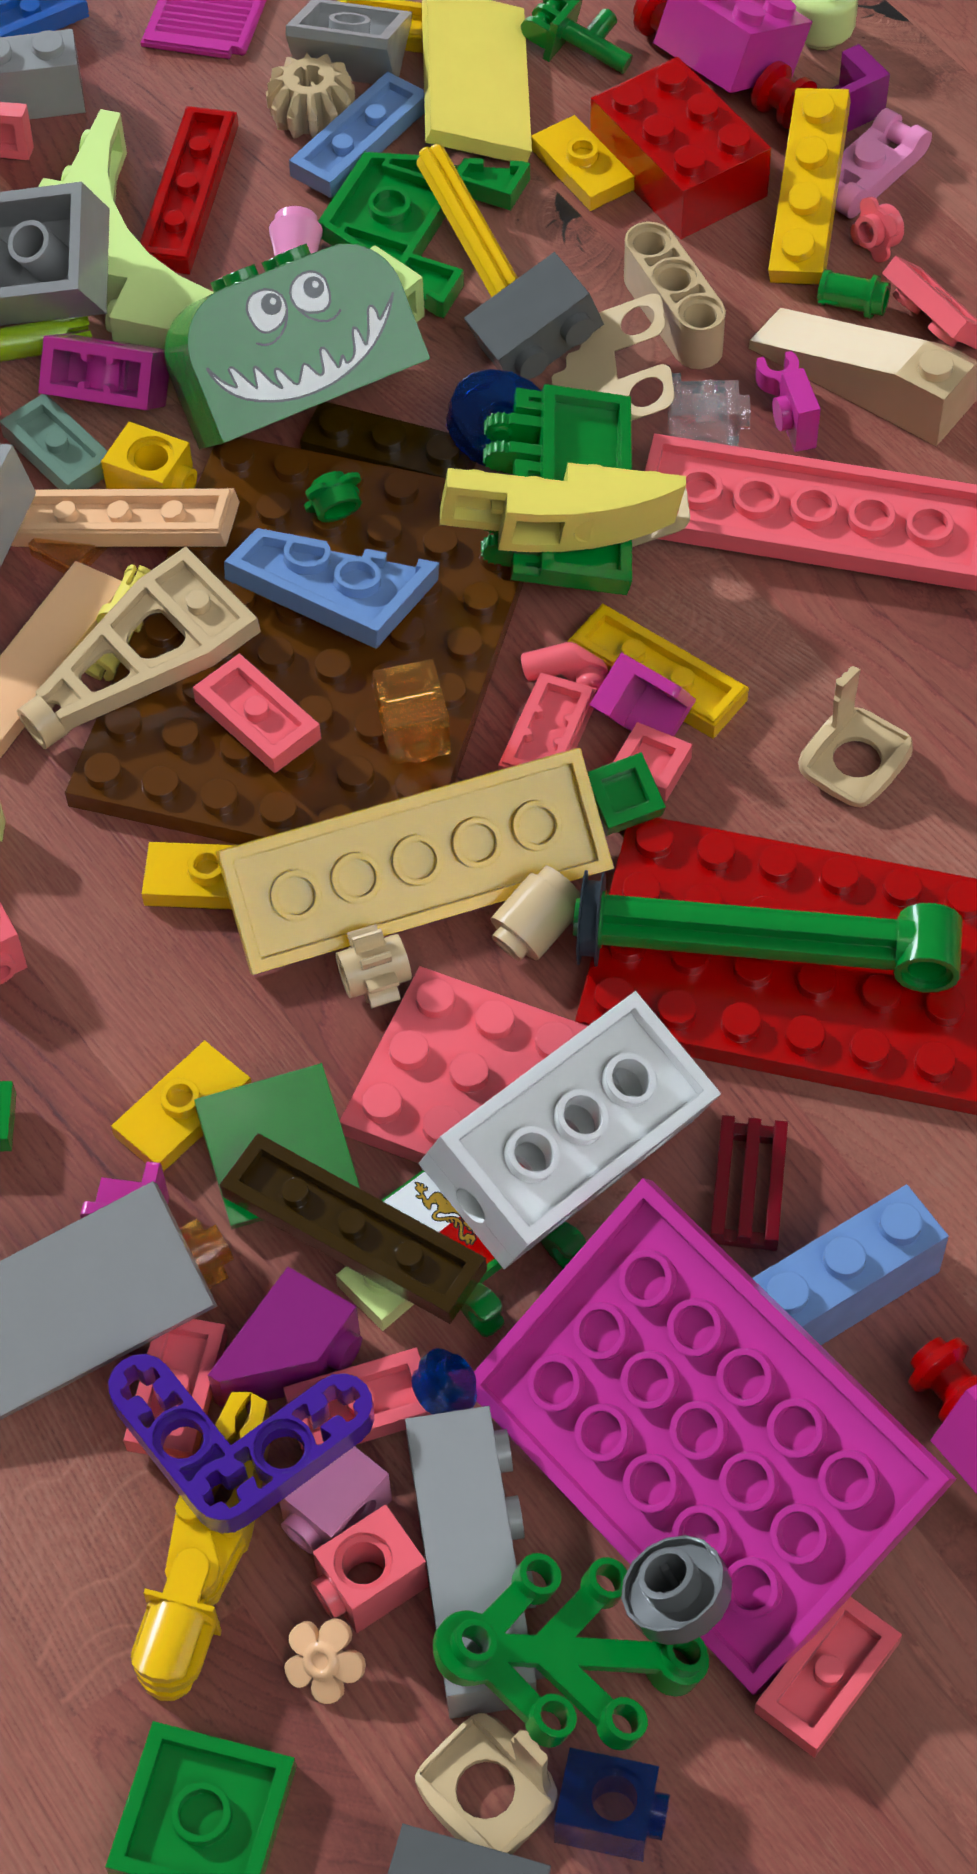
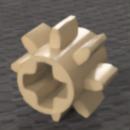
M376 924L348 932L347 936L351 947L336 952L339 973L348 997L351 999L364 995L365 1001L370 1004L371 1009L401 1000L397 986H399V983L412 980V973L400 936L395 934L384 938L382 930L378 929Z

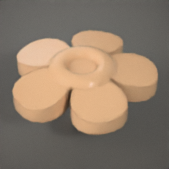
M333 1618L326 1621L319 1631L315 1624L310 1621H304L297 1624L289 1634V1644L299 1655L291 1657L285 1663L286 1677L297 1688L304 1687L312 1682V1694L319 1703L331 1704L340 1700L344 1695L343 1682L354 1683L362 1678L365 1673L366 1663L362 1653L351 1649L342 1650L348 1646L352 1639L350 1626L341 1619Z

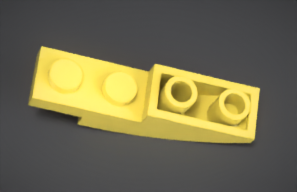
M576 463L567 464L563 481L544 479L538 476L525 477L489 473L475 469L448 468L440 506V525L499 531L498 550L566 552L594 549L636 539L675 523L686 487V476L665 474L657 471H638L603 467L597 464L585 465Z

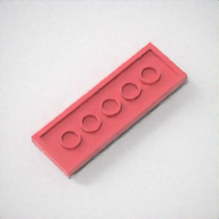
M654 433L645 471L686 476L685 488L687 489L690 510L688 525L679 532L658 538L660 540L977 591V484Z

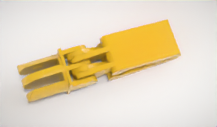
M231 1392L215 1426L229 1444L232 1445L270 1417L267 1401L251 1392ZM251 1400L250 1414H248L246 1405ZM269 1445L264 1452L265 1461H267ZM251 1460L246 1461L244 1465L248 1479L254 1476L257 1487L261 1488L263 1481L259 1479L253 1462ZM221 1484L214 1486L212 1489L213 1497ZM239 1486L234 1488L230 1499L225 1503L229 1509L239 1503L236 1491ZM180 1495L175 1506L176 1514L165 1568L167 1581L162 1593L144 1589L143 1594L147 1607L131 1651V1662L138 1681L149 1695L160 1701H175L185 1696L191 1690L193 1682L198 1678L213 1634L220 1636L222 1632L213 1605L218 1603L243 1553L248 1551L255 1524L254 1520L248 1526L232 1533L212 1531L199 1521Z

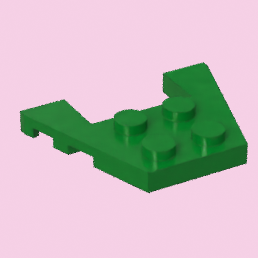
M364 152L318 220L323 229L321 239L331 246L357 244L370 249L376 245L423 277L424 308L434 315L444 318L464 287V270L421 256L446 218V215L417 166V159L420 155ZM464 158L460 165H454L473 199L510 211L530 181V163L524 161L510 160V168L484 167V159Z

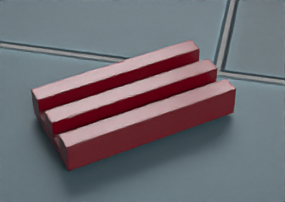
M722 1115L710 1237L718 1245L777 1251L788 1121L775 1120L774 1126L761 1125L762 1119L748 1117V1124L735 1123V1116ZM733 1140L746 1142L738 1230L725 1229ZM760 1143L772 1144L765 1233L752 1232Z

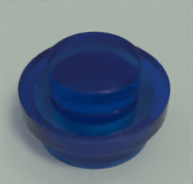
M435 1348L420 1359L418 1369L413 1372L411 1381L414 1394L426 1411L430 1414H439L474 1407L477 1400L476 1376L470 1364L463 1357L445 1349Z

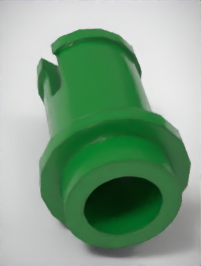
M825 269L818 287V304L864 312V318L872 319L874 315L883 316L889 303L891 284L882 282V278L879 275H873L871 279L835 273L832 270Z

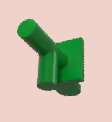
M543 0V3L538 4L533 9L532 16L527 17L521 24L522 34L529 41L545 49L542 59L550 62L566 41L621 74L626 72L633 59V55L604 39L617 24V17L611 10L602 9L586 28L577 23L583 0Z

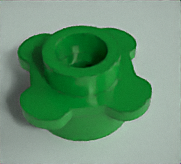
M332 471L315 479L311 487L305 492L307 499H309L304 504L306 512L316 513L321 522L338 521L356 512L362 505L359 496L360 492L356 486L362 480L358 472L344 474L342 471Z

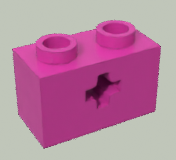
M67 333L44 336L38 393L141 410L166 406L169 374L165 363V349Z

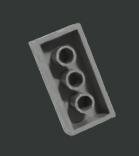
M82 181L0 192V326L107 314L110 208Z

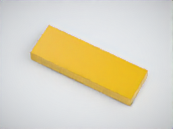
M603 603L568 640V642H574L602 659L609 671L622 652L682 687L696 699L683 722L712 739L719 734L748 700L749 687Z

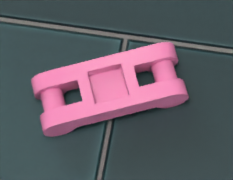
M889 108L881 110L872 126L843 152L835 210L849 219L857 216L861 212L860 202L862 199L867 197L877 198L926 153L931 143L932 133L919 125L910 127L904 124L902 116ZM890 142H893L898 146L895 149H893L887 145Z

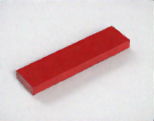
M186 106L140 240L141 245L149 254L175 273L188 275L191 273L239 127L237 112Z

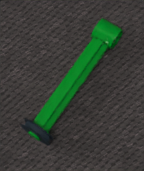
M585 870L581 896L576 899L573 936H577V965H580L582 956L594 957V966L597 967L600 948L603 945L893 970L895 979L908 989L919 992H940L955 986L960 979L963 922L961 915L956 910L936 903L911 905L903 909L897 919L609 895L606 891V872L602 873L601 881L589 880L588 870Z

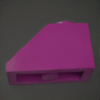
M287 1266L209 1372L208 1378L214 1402L224 1408L231 1392H251L266 1401L285 1397L283 1387L335 1372V1370L339 1371L349 1368L362 1344L357 1306Z

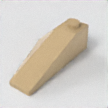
M780 308L749 341V349L784 366L785 352L792 351L799 359V369L804 368L808 379L935 446L942 441L977 401V360L948 345Z

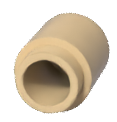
M545 866L538 875L530 873L490 918L492 924L497 929L492 935L493 940L502 950L517 961H521L525 955L534 960H539L574 920L576 899L581 896L580 891L565 876L550 866Z

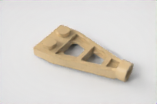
M185 546L138 579L35 692L36 696L17 709L18 716L36 742L44 749H47L67 735L73 728L216 665L261 632L258 619ZM153 613H162L185 636V640L178 648L156 658H141L128 645L129 636L147 616ZM113 653L130 673L113 685L97 692H91L80 680L81 676L103 655ZM57 704L61 709L54 713L52 708Z

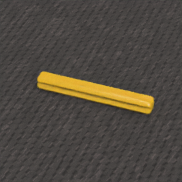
M440 144L424 147L419 151L420 157L417 159V166L490 296L493 297L518 279L445 148Z

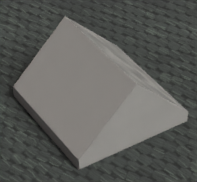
M310 0L286 25V39L292 58L296 60L303 59L306 52H308L311 58H319L324 54H328L332 63L342 62L345 64L346 71L351 76V81L374 84L387 71L399 77L412 22V12L331 0Z

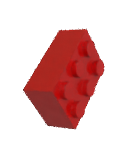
M678 56L591 97L590 131L634 175L633 191L680 239L768 196L772 148Z

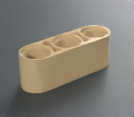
M643 222L634 225L625 236L624 282L634 299L648 294H658L661 296L665 327L659 335L682 365L693 369H704L715 365L721 359L723 353L726 309L722 301L670 229L657 222ZM640 306L650 322L653 323L654 311L649 307Z

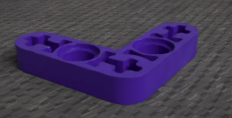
M148 1354L132 1355L122 1360L113 1369L108 1380L109 1395L118 1417L199 1521L208 1529L219 1533H232L248 1526L360 1443L370 1433L374 1423V1407L369 1388L358 1377L346 1373L332 1374L320 1380L232 1445L229 1444L170 1368L158 1357ZM140 1380L146 1386L153 1384L158 1404L164 1410L156 1419H154L151 1408L142 1397L138 1395L132 1397L129 1388L132 1382ZM337 1399L345 1406L355 1400L353 1404L355 1418L346 1422L343 1417L337 1415L328 1420L330 1417L328 1403ZM309 1418L314 1430L320 1426L322 1441H324L321 1445H316L309 1426L302 1422V1420ZM180 1427L197 1429L203 1435L204 1441L201 1448L194 1455L178 1459L171 1457L164 1451L163 1444L165 1439L173 1430ZM279 1437L297 1439L304 1447L302 1458L296 1465L290 1468L278 1469L272 1467L264 1459L266 1447ZM251 1460L253 1462L259 1479L266 1484L264 1487H257L254 1476L248 1479L244 1465L246 1461ZM222 1484L228 1490L239 1486L236 1490L239 1503L230 1509L222 1501L211 1506L214 1503L212 1494L214 1486Z

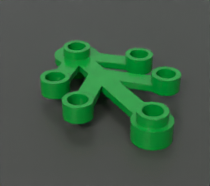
M532 1553L522 1560L512 1575V1584L483 1613L469 1610L455 1612L444 1619L433 1638V1654L436 1666L448 1681L465 1687L485 1684L525 1723L526 1731H528L531 1739L537 1742L538 1745L547 1748L559 1746L574 1730L577 1723V1714L574 1706L596 1726L598 1736L602 1742L614 1750L623 1751L630 1749L647 1730V1714L637 1701L628 1697L613 1699L584 1670L645 1673L648 1680L658 1691L669 1696L678 1697L691 1692L705 1677L709 1669V1655L707 1647L700 1637L688 1643L665 1645L655 1641L576 1637L602 1609L612 1608L621 1600L623 1579L628 1570L621 1562L609 1557L599 1558L593 1562L581 1579V1588L536 1635L508 1634L506 1632L530 1604L540 1605L547 1602L561 1583L562 1575L558 1564L551 1557L542 1553ZM527 1571H534L540 1574L545 1580L546 1587L534 1585L529 1580ZM596 1575L608 1578L613 1583L615 1591L603 1589L597 1582ZM462 1637L474 1641L480 1647L482 1654L470 1652L463 1644ZM673 1649L681 1652L688 1659L690 1665L680 1662L676 1658ZM513 1667L536 1668L565 1697L559 1694H546L541 1697ZM546 1711L554 1714L560 1722L561 1730L549 1728L543 1722L541 1712ZM616 1714L624 1717L631 1726V1733L620 1731L615 1726L612 1715Z

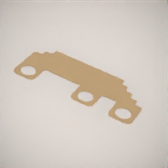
M648 294L599 312L604 325L593 332L581 344L579 350L568 353L565 370L552 376V385L630 396L632 388L639 381L651 377L658 378L664 386L662 395L655 403L646 407H637L631 403V421L669 407L675 397L672 371L669 366L664 364L656 365L618 379L615 351L654 338L663 331L665 317L661 296L658 294ZM646 306L654 311V321L644 332L637 335H628L622 331L621 322L624 316L632 309ZM686 488L675 523L651 534L632 539V547L679 532L688 525L690 510Z

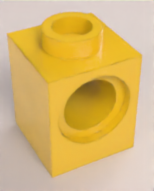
M132 422L126 424L101 460L106 489H195L197 471L193 468L190 443Z

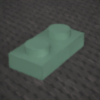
M41 394L0 420L3 437L58 489H89L104 479L101 460L108 451L47 394Z

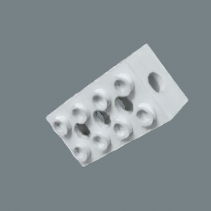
M634 991L441 1135L418 1164L502 1268L506 1269L692 1123L721 1093L641 996Z

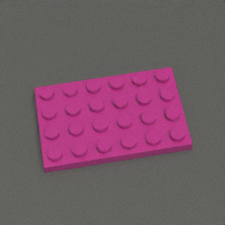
M645 1178L640 1180L462 1385L482 1407L490 1406L491 1417L502 1429H507L508 1435L630 1565L648 1546L668 1537L687 1535L702 1539L718 1552L726 1564L732 1579L731 1601L722 1619L707 1634L700 1636V1638L752 1695L762 1694L768 1688L787 1661L818 1633L957 1479L657 1184Z

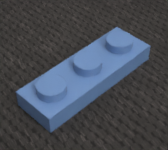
M387 71L289 159L290 176L332 198L336 195L364 152H383L425 113L424 90Z

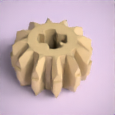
M306 52L305 57L299 60L286 57L284 66L272 68L270 82L267 83V108L270 109L277 130H290L293 139L303 134H310L314 138L355 101V87L351 82V76L346 71L345 64L342 62L332 63L328 54H324L319 58H311L308 52Z

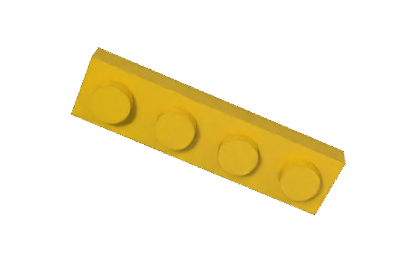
M796 88L768 268L770 283L819 284L824 270L827 269L851 103L849 89Z

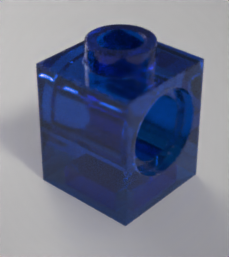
M570 1747L554 1821V1843L643 1862L647 1839L651 1838L660 1841L663 1839L670 1794L657 1791L659 1766ZM618 1792L624 1794L632 1801L635 1810L623 1820L610 1821L601 1817L595 1811L593 1804L598 1797L605 1793Z

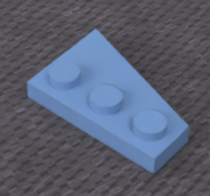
M257 528L224 561L226 580L377 649L438 581L439 562L418 559L416 567L387 562L386 552L365 549L362 557L330 551L327 541Z

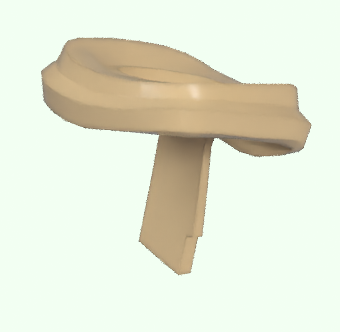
M852 666L847 672L843 673L842 677L836 679L833 715L823 724L803 749L798 765L800 773L808 781L850 806L861 808L874 801L905 767L912 755L913 742L911 736L902 729L868 710L854 707L861 669ZM861 741L877 750L881 758V764L871 775L851 777L843 774L836 767L833 761L836 749L847 742Z
M485 1713L475 1714L464 1721L421 1764L415 1775L416 1786L423 1801L440 1823L456 1839L513 1854L546 1821L553 1811L557 1800V1788L551 1773L547 1769L548 1757L540 1749L538 1743L531 1739L528 1731L519 1730L515 1735L500 1720ZM483 1762L495 1763L506 1769L515 1784L514 1798L507 1810L497 1817L488 1819L473 1817L464 1811L457 1800L456 1794L458 1781L465 1770Z

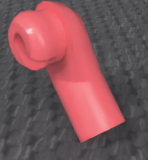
M565 642L522 653L521 655L523 672L528 682L537 681L540 672L552 676L561 674L570 681L597 688L598 691L609 673L602 659L574 642Z

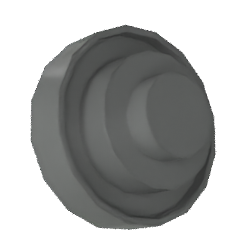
M687 1535L668 1537L648 1546L632 1561L623 1579L621 1599L630 1620L649 1640L665 1645L688 1643L707 1634L722 1619L731 1601L732 1579L726 1564L718 1552L705 1540Z

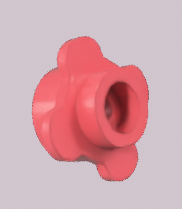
M875 197L864 198L860 202L861 213L859 218L852 224L850 229L851 238L856 245L868 249L874 261L879 263L887 261L891 256L890 248L898 245L903 238L904 222L902 216L890 204L879 205Z

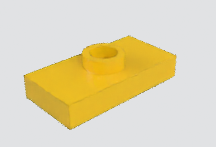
M575 115L531 135L532 151L589 211L634 190V175Z
M149 842L142 887L144 906L232 909L215 851L236 845Z
M204 1040L111 1125L113 1135L144 1163L147 1161L161 1163L164 1172L203 1136L194 1099L252 1083L251 1078Z

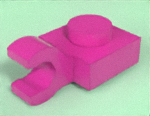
M792 351L785 352L784 370L782 371L770 369L764 357L757 358L756 384L764 392L777 396L772 401L773 416L777 429L779 431L786 430L794 452L816 448L821 408L804 368L799 369L798 357Z

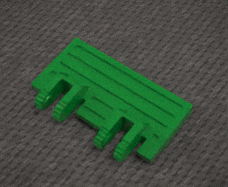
M544 384L542 391L516 388L514 394V413H491V416H487V420H484V435H487V439H490L491 443L489 445L486 444V448H484L483 463L490 470H496V472L503 471V473L516 476H538L544 479L560 481L564 480L568 463L597 464L603 467L632 470L631 396ZM484 530L488 531L489 535L484 537V541H481V557H484L483 560H487L488 563L511 567V580L626 596L632 584V540L594 549L566 552H517L498 550L499 531Z

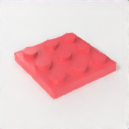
M419 966L340 1119L344 1136L419 1163L441 1135L587 1026Z

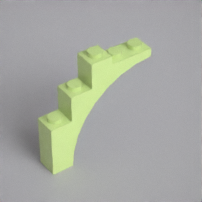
M100 109L91 129H86L83 132L79 152L73 164L65 167L61 181L43 178L38 187L82 181L110 208L106 330L112 333L113 341L165 349L168 331L179 313L192 303L214 292L176 274L149 254L128 230L115 205L117 180L127 155L121 113Z

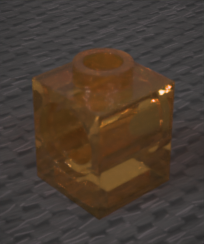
M433 659L374 670L373 682L376 711L391 766L406 762L421 763L429 761L436 756L451 754L449 715Z

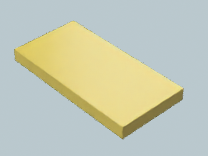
M422 0L425 143L440 144L443 147L505 161L528 162L532 153L526 37L521 31V24L525 20L524 8L492 0Z

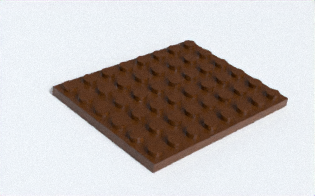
M238 437L223 444L215 445L196 489L234 488L240 503L226 547L187 548L257 617L261 632L216 665L97 717L65 790L67 804L73 808L240 845L455 783L524 582L511 580V567L501 566V564L494 565V563H488L487 560H483L484 557H481V541H484V537H488V531L440 525V506L446 478L244 437ZM332 471H342L344 474L358 472L362 480L356 486L360 492L359 496L362 505L356 512L334 522H321L316 513L306 512L304 504L309 499H307L305 492L311 487L315 479ZM257 528L327 541L330 551L362 557L365 549L386 552L387 562L416 567L418 559L439 562V577L433 587L376 649L226 580L224 561ZM170 547L165 560L184 547ZM153 613L143 620L144 624L140 632L134 631L128 645L141 658L151 659L181 646L185 636L162 613ZM239 653L320 724L321 739L276 773L272 772L195 702L193 686ZM120 663L111 685L122 680L130 673L122 663Z

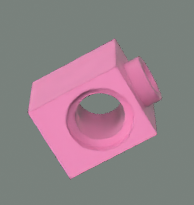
M354 1446L279 1502L284 1519L281 1527L300 1548L313 1554L314 1550L391 1502L389 1473Z

